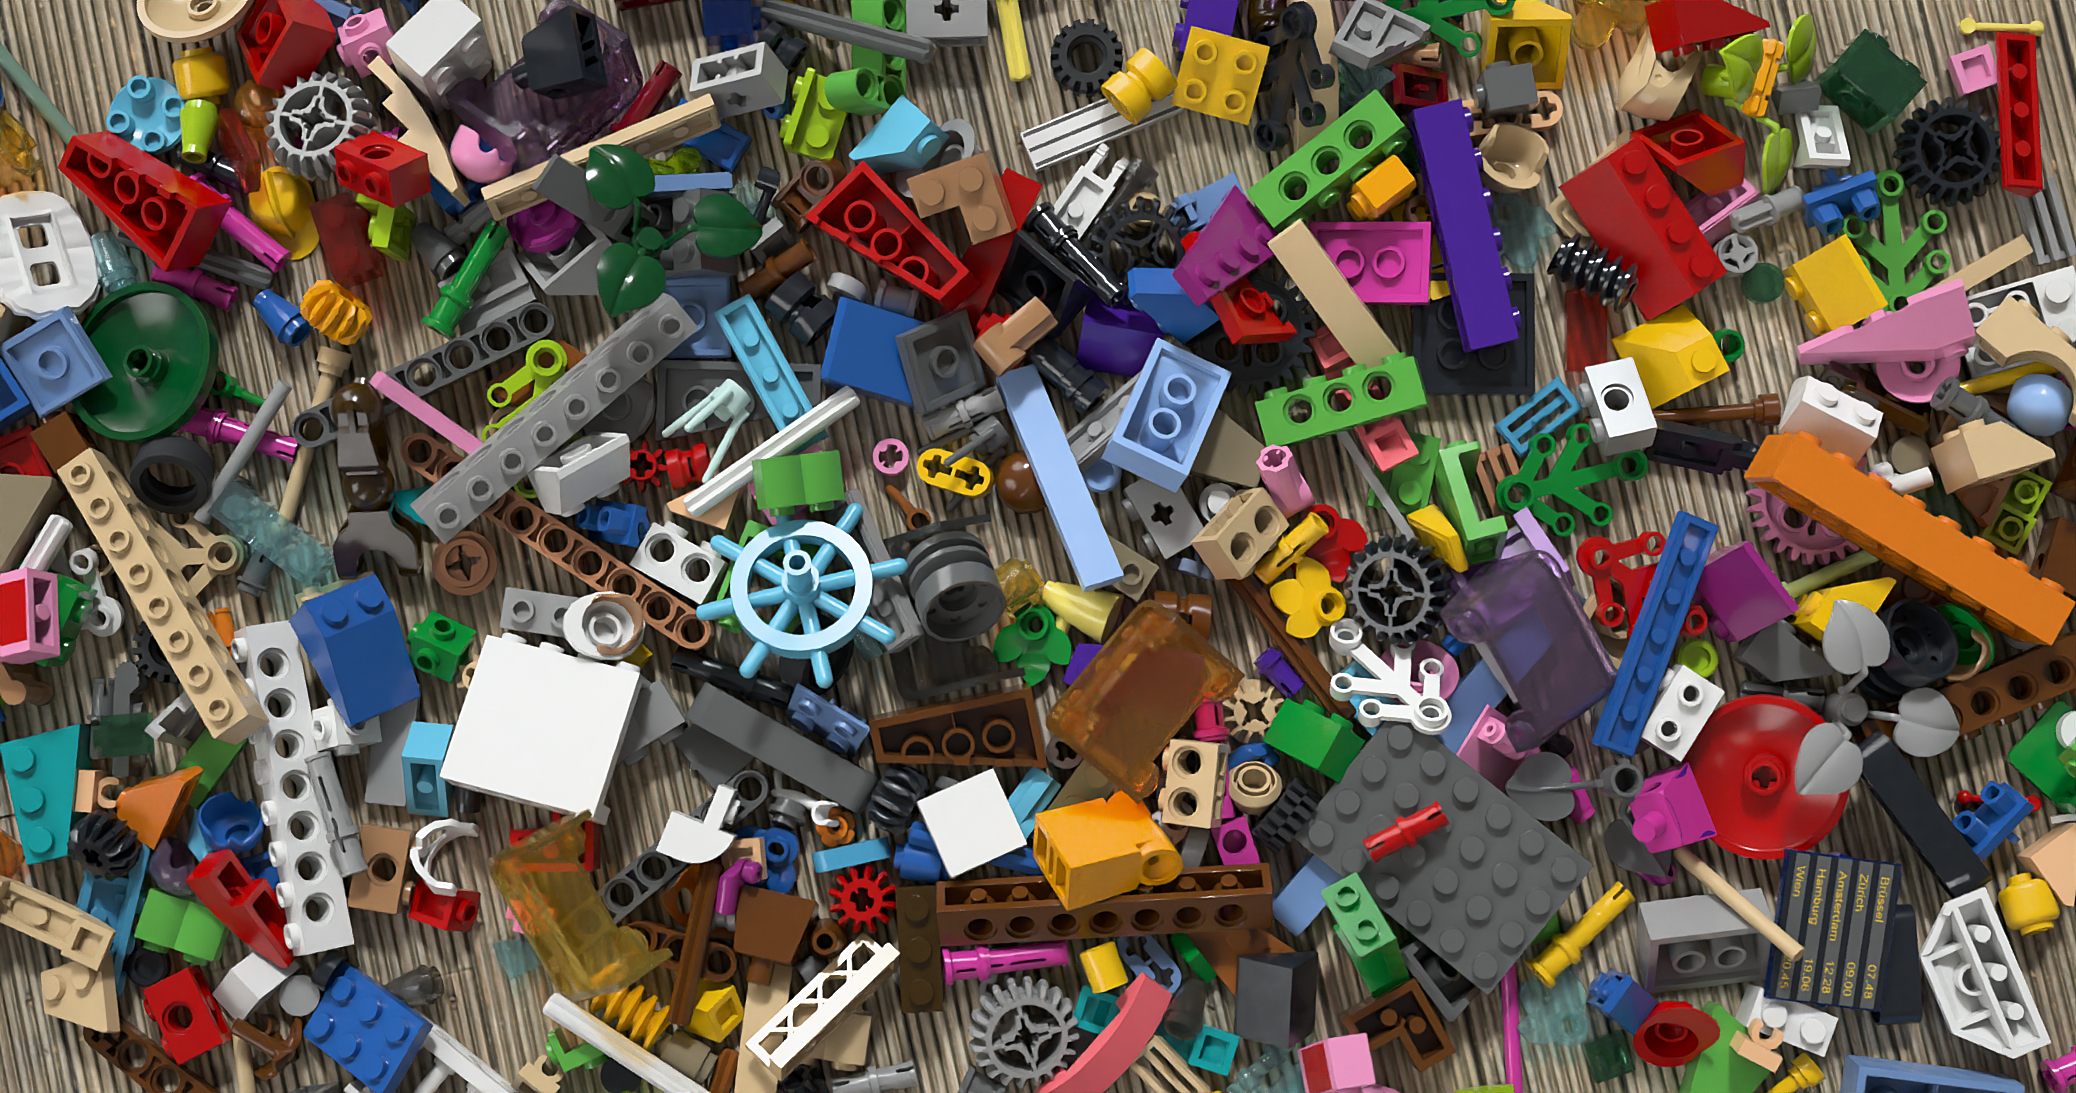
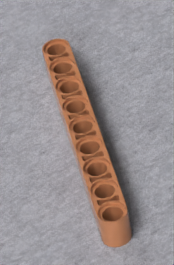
M425 433L408 435L403 440L400 448V455L403 461L410 468L433 483L438 482L453 466L458 465L465 459V457ZM428 442L432 448V454L426 462L418 463L414 457L415 449L419 444ZM512 488L500 497L495 506L487 508L481 513L599 592L612 591L618 593V581L626 575H631L636 581V590L632 598H635L636 602L640 604L643 619L646 623L681 646L691 650H702L712 643L715 636V627L711 620L701 621L705 627L703 638L696 643L689 642L685 637L684 630L690 621L699 620L696 616V609L550 513H545L544 509L517 494ZM530 509L534 515L532 526L526 530H519L515 523L517 514L521 510ZM564 531L568 537L567 547L559 553H554L550 549L549 540L555 532ZM592 553L599 554L602 559L601 570L597 574L587 575L583 569L584 559ZM658 598H666L671 605L669 615L663 620H655L651 614V605Z

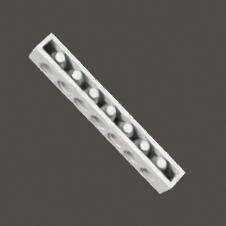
M289 620L244 627L234 632L235 639L231 641V652L234 661L240 664L241 673L270 720L266 725L251 734L248 740L250 744L255 745L257 761L254 762V776L257 784L262 785L265 799L261 804V814L264 824L270 826L272 842L269 844V857L272 865L277 867L280 883L276 886V895L280 907L285 908L287 924L284 926V939L289 949H292L293 956L307 955L353 945L354 939L340 865L333 843L327 842L325 835L329 831L307 764L304 761L305 758L318 754L319 751H317L316 740L311 731L313 719L298 638ZM262 657H266L273 662L274 674L272 677L262 672L260 668ZM270 697L276 698L282 706L279 718L273 716L268 710L267 704ZM278 737L286 740L289 745V754L286 758L281 757L276 752L275 742ZM286 778H290L296 784L297 793L293 799L287 797L283 791V782ZM294 818L300 820L304 826V835L300 840L295 838L290 830V825ZM302 859L307 860L312 868V873L308 880H304L298 873V864ZM310 899L315 901L319 907V916L315 921L310 920L305 911L306 904Z

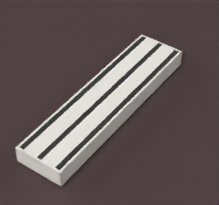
M1173 90L1163 101L1152 100L1153 108L1150 110V113L1138 125H1134L1125 119L1104 98L1021 132L1020 138L1036 173L1097 148L1102 143H1109L1182 113L1184 108L1170 105Z

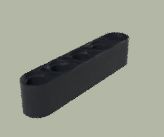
M1876 730L1857 745L1863 758L1860 779L1946 893L1952 899H1955L1990 882L1993 878L1987 868L1890 739L1880 730Z

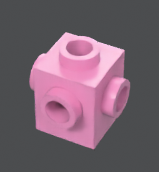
M381 7L365 15H354L337 28L341 44L336 45L337 51L346 67L349 68L354 65L361 78L373 74L367 66L378 55L389 67L393 64L386 43L396 32Z

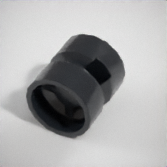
M797 271L772 294L764 308L780 324L789 323V332L807 348L815 343L833 325L838 306L825 294L816 295L817 286L801 271Z

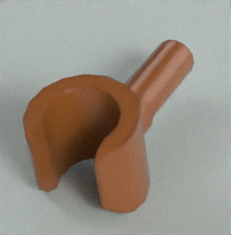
M892 483L885 487L886 493L906 515V524L909 529L920 533L911 523V518L916 513H923L925 518L931 523L929 513L922 508H915Z

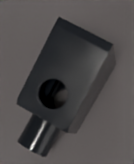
M567 5L523 36L521 44L525 62L512 69V78L520 89L530 88L534 93L552 99H563L608 87L594 14Z

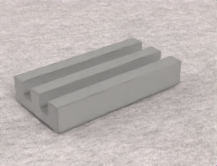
M2055 177L2043 181V190L2062 251L2059 249L2043 192H2038L2032 198L2038 214V222L2048 247V255L2044 254L2028 198L2012 193L2025 237L2033 249V252L2030 254L2034 267L2076 255V246Z

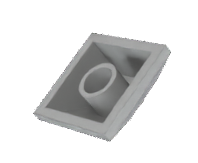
M582 220L578 231L569 242L560 248L542 254L523 249L516 257L547 295H599L597 285L598 262L602 253L613 244L600 230Z

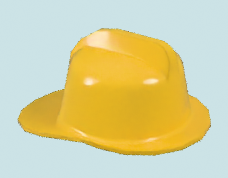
M274 166L261 172L248 194L249 208L254 224L292 253L291 258L287 261L302 259L312 253L319 244L322 234L321 218L311 186L303 175L295 176L285 166Z

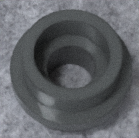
M778 796L775 803L770 804L767 812L773 816L772 823L777 826L794 831L796 826L804 827L806 825L807 818L805 814L807 808L795 800Z

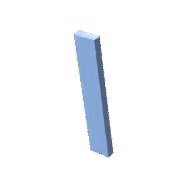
M1031 364L1008 371L1001 377L996 375L995 382L1083 593L1122 581L1124 574L1036 366Z

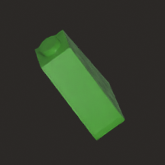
M1708 1000L1703 1006L1702 1012L1707 1013L1717 1021L1721 1028L1720 1038L1714 1045L1687 1063L1679 1093H1753L1770 1074L1771 1070L1737 1054L1729 1044L1737 1030L1749 1036L1748 1029L1719 1004Z

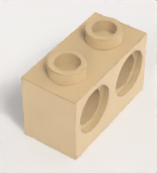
M1264 487L1238 490L1190 543L1217 580H1241L1249 576L1256 569L1255 563L1264 553L1277 546L1279 536L1290 524Z
M1170 739V747L1167 746L1165 748L1162 759L1163 770L1167 771L1166 787L1161 789L1158 799L1159 812L1163 813L1162 823L1202 828L1221 827L1229 744ZM1191 751L1197 752L1201 758V767L1195 774L1188 769L1186 764L1187 756ZM1188 792L1192 793L1197 800V809L1192 815L1186 813L1182 806L1183 797Z

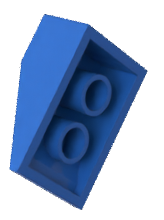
M376 574L304 602L289 620L291 627L348 729L421 696L395 608Z

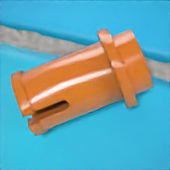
M228 607L215 609V614L211 611L207 612L206 615L233 658L231 641L235 639V627L231 617V609Z

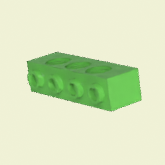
M1375 89L1246 192L1279 234L1299 219L1307 225L1310 216L1321 208L1327 209L1334 205L1341 198L1342 191L1374 169V166L1386 157L1398 155L1406 147V141L1413 136L1377 89ZM1362 135H1373L1371 143L1366 148L1356 149V142ZM1334 159L1340 160V165L1334 173L1329 175L1323 174L1324 167L1329 161ZM1307 185V192L1301 199L1291 200V194L1297 186Z
M1405 352L1395 353L1381 358L1383 365L1367 369L1365 364H1359L1343 369V377L1327 381L1326 375L1303 381L1304 388L1288 392L1287 387H1281L1263 393L1265 400L1255 402L1267 447L1274 444L1279 447L1287 446L1289 448L1430 407L1417 359L1414 356L1406 358ZM1380 378L1390 380L1392 385L1390 395L1383 400L1373 399L1370 393L1372 383ZM1339 390H1348L1352 396L1351 405L1345 411H1334L1331 405L1332 396ZM1301 401L1309 402L1312 407L1311 417L1304 423H1296L1292 417L1293 407Z

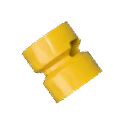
M1141 47L1125 63L1127 73L1118 71L1101 86V91L1110 104L1134 125H1138L1150 113V110L1153 108L1152 100L1163 101L1178 86L1175 77L1165 64L1144 47Z

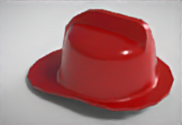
M1686 1001L1659 1002L1633 1035V1047L1637 1055L1650 1064L1658 1067L1681 1066L1714 1045L1720 1038L1721 1028L1714 1018L1705 1012L1692 1008V1005Z

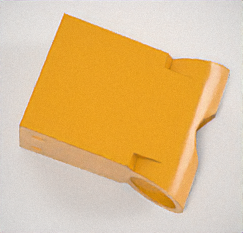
M1133 788L1118 791L1107 802L1104 798H1099L1035 814L1033 858L1067 911L1135 890L1139 883L1151 886L1166 884L1174 880L1181 873L1184 866L1183 858L1163 830L1152 820V813Z

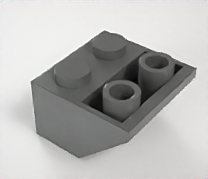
M696 188L646 199V206L659 216L652 228L657 229L664 239H668L687 225L696 224L693 219V210L696 204L704 197L712 194H725L737 199V194ZM697 232L686 235L673 244L669 250H663L657 260L662 265L666 278L726 277L738 274V255L721 259L709 257L701 253L695 243Z

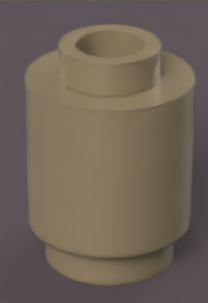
M676 1029L673 1036L665 1032L654 1052V1055L659 1057L660 1060L701 1086L718 1058L717 1055L709 1052L711 1047Z

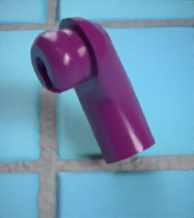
M751 858L738 859L721 875L718 884L715 912L723 915H733L736 913L739 888L745 882L755 884L762 877L763 867L759 862H752Z

